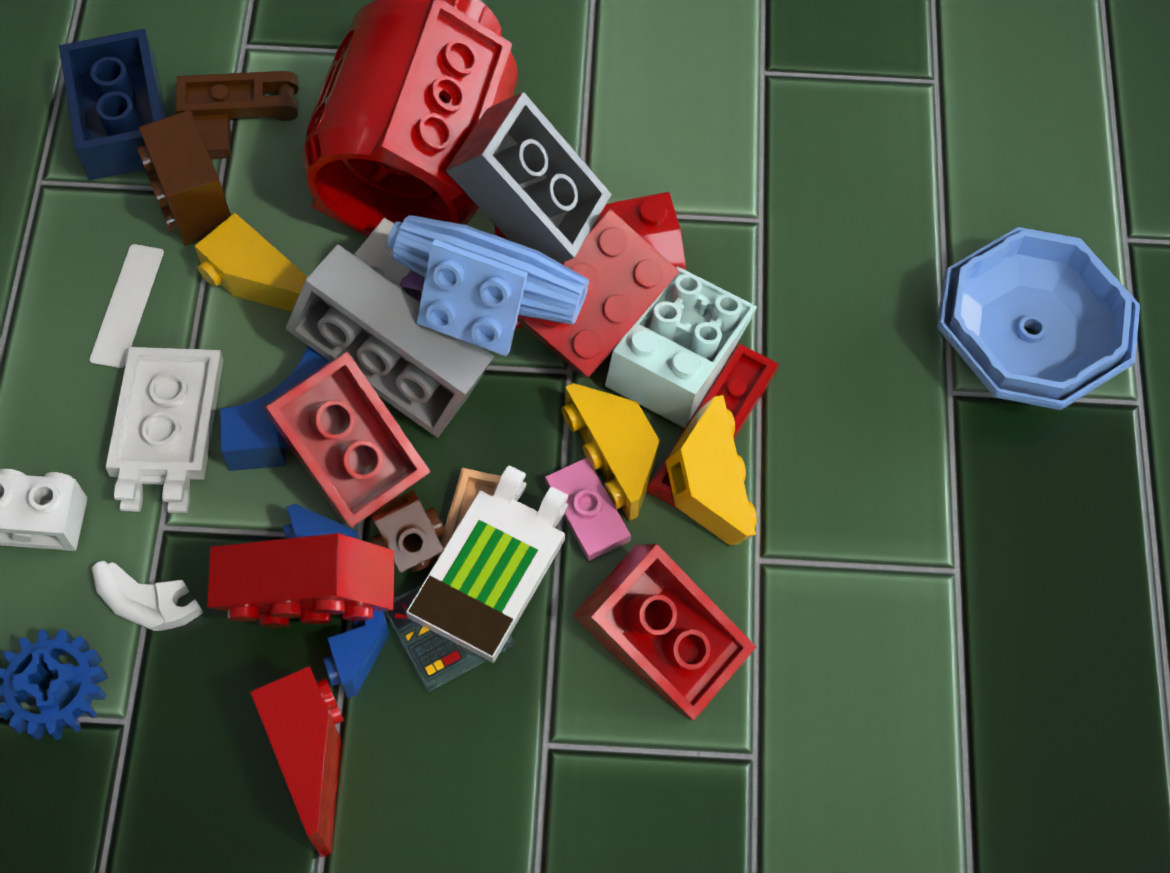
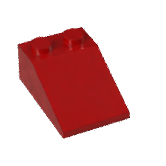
M658 544L635 545L572 615L607 651L688 719L693 721L756 649V646Z
M309 666L251 691V695L306 834L322 858L331 854L341 749V738L335 725L343 722L344 719L327 679L325 678L317 682Z

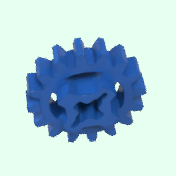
M45 629L39 630L38 642L31 644L25 637L20 638L19 642L22 651L18 654L5 651L3 654L10 664L7 669L0 668V681L3 682V685L0 686V702H3L0 705V716L5 720L11 719L9 726L19 734L27 729V733L34 740H40L45 729L48 730V733L55 740H59L62 737V727L67 725L75 732H79L81 730L79 717L84 714L87 717L95 718L97 715L90 705L92 700H104L106 698V693L96 685L108 679L104 669L96 667L102 661L101 656L95 649L88 650L90 645L82 636H78L72 641V637L64 629H60L55 640H52ZM59 655L76 660L79 666H74L72 663L63 664L59 659ZM49 688L46 694L43 690ZM26 702L29 706L36 704L40 709L41 715L26 711L21 703Z

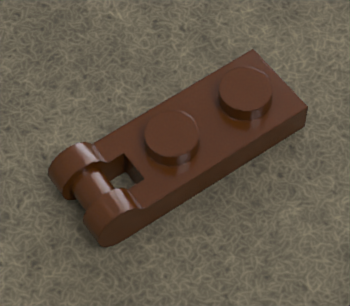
M290 71L177 76L176 114L191 110L193 116L228 114L230 119L274 116L282 121H290L298 116V101L294 98V95L298 92V76ZM275 92L277 95L265 96V93Z

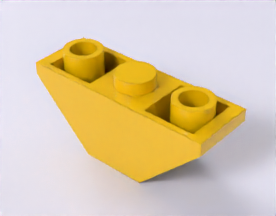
M575 383L566 386L565 406L561 407L567 426L572 432L579 431L586 443L582 446L584 455L588 458L594 470L600 468L607 481L604 484V488L615 508H622L629 521L638 518L657 461L659 438L638 402Z
M722 395L713 397L698 410L665 462L676 508L729 546L739 545L756 535L757 516L755 507L751 501H748L744 485L746 477L745 464L742 457L737 455L734 443V417L731 411L726 408L724 396Z

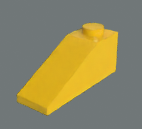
M236 213L231 215L194 246L201 263L197 268L204 279L213 287H217L220 284L232 296L290 312L293 311L308 276Z

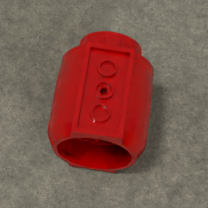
M376 0L365 5L357 12L351 22L348 33L335 54L306 131L302 162L309 190L314 197L311 207L366 237L370 236L384 218L395 224L396 221L403 223L406 217L413 215L466 225L473 218L479 207L445 170L486 109L513 97L518 82L516 61L510 51L512 43L502 37L499 21L480 0Z

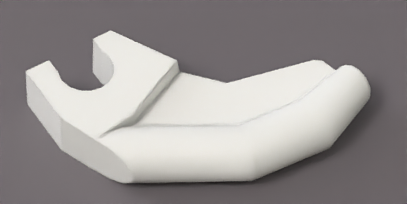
M100 561L92 567L96 593L115 615L148 629L162 631L184 626L204 613L196 600H193L184 607L176 606L178 599L190 592L183 580L155 583V585L138 584L116 563L107 564L105 561Z

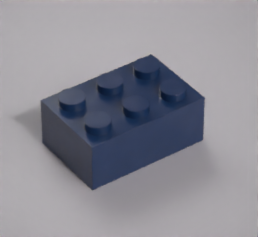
M145 28L59 45L75 150L88 179L93 180L145 169L137 147L145 145L139 127L167 118L157 62Z

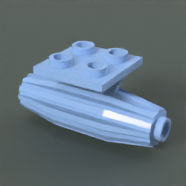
M409 215L404 219L403 223L396 221L389 234L387 246L393 249V259L425 277L416 324L506 357L510 352L518 315L573 325L581 311L588 291V278L540 251L468 225Z

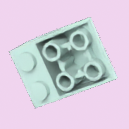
M677 266V269L680 271L613 350L605 386L685 428L728 361L754 315L757 306Z

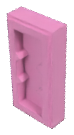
M588 458L582 459L545 477V484L548 489L553 487L568 495L565 502L568 504V508L563 517L588 562L631 542L630 532Z

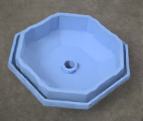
M1017 227L946 269L937 329L995 398L1062 410L1135 363L1140 305L1081 238ZM1025 328L1032 329V330H1034L1037 334H1036V335L1029 334V333L1025 330Z

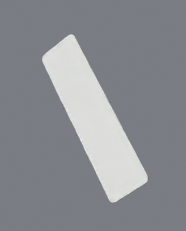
M132 244L129 247L90 356L91 363L117 368L125 366L129 347L132 346L164 254L163 249Z

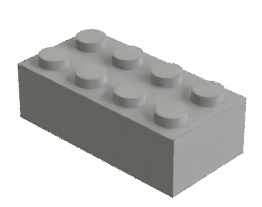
M339 244L334 247L305 280L285 328L329 361L341 353L349 352L379 397L437 438L465 403L494 358L491 353L482 347L416 324L420 303L408 295L400 285L387 280L369 267L361 257L351 254Z

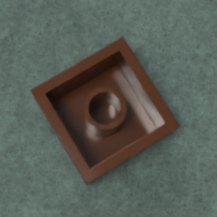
M191 110L140 126L139 129L145 145L137 147L169 231L172 232L179 229L185 246L202 240L231 216L219 177Z

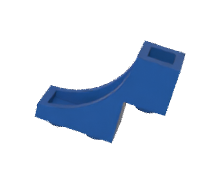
M307 346L295 370L278 387L256 400L220 409L221 453L229 471L286 466V449L290 448L261 407L329 362L328 359Z

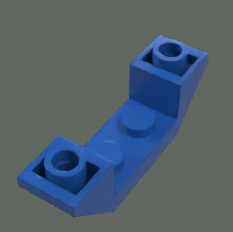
M298 504L286 506L291 520L290 524L283 526L286 539L334 533L359 539L356 530ZM383 611L373 612L372 620L354 621L356 629L327 638L332 655L323 657L332 686L342 683L347 698L356 696L359 693L390 635Z

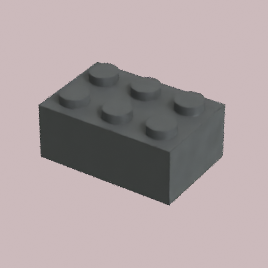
M524 92L487 108L445 170L508 240L538 250L559 263L575 258L612 195Z

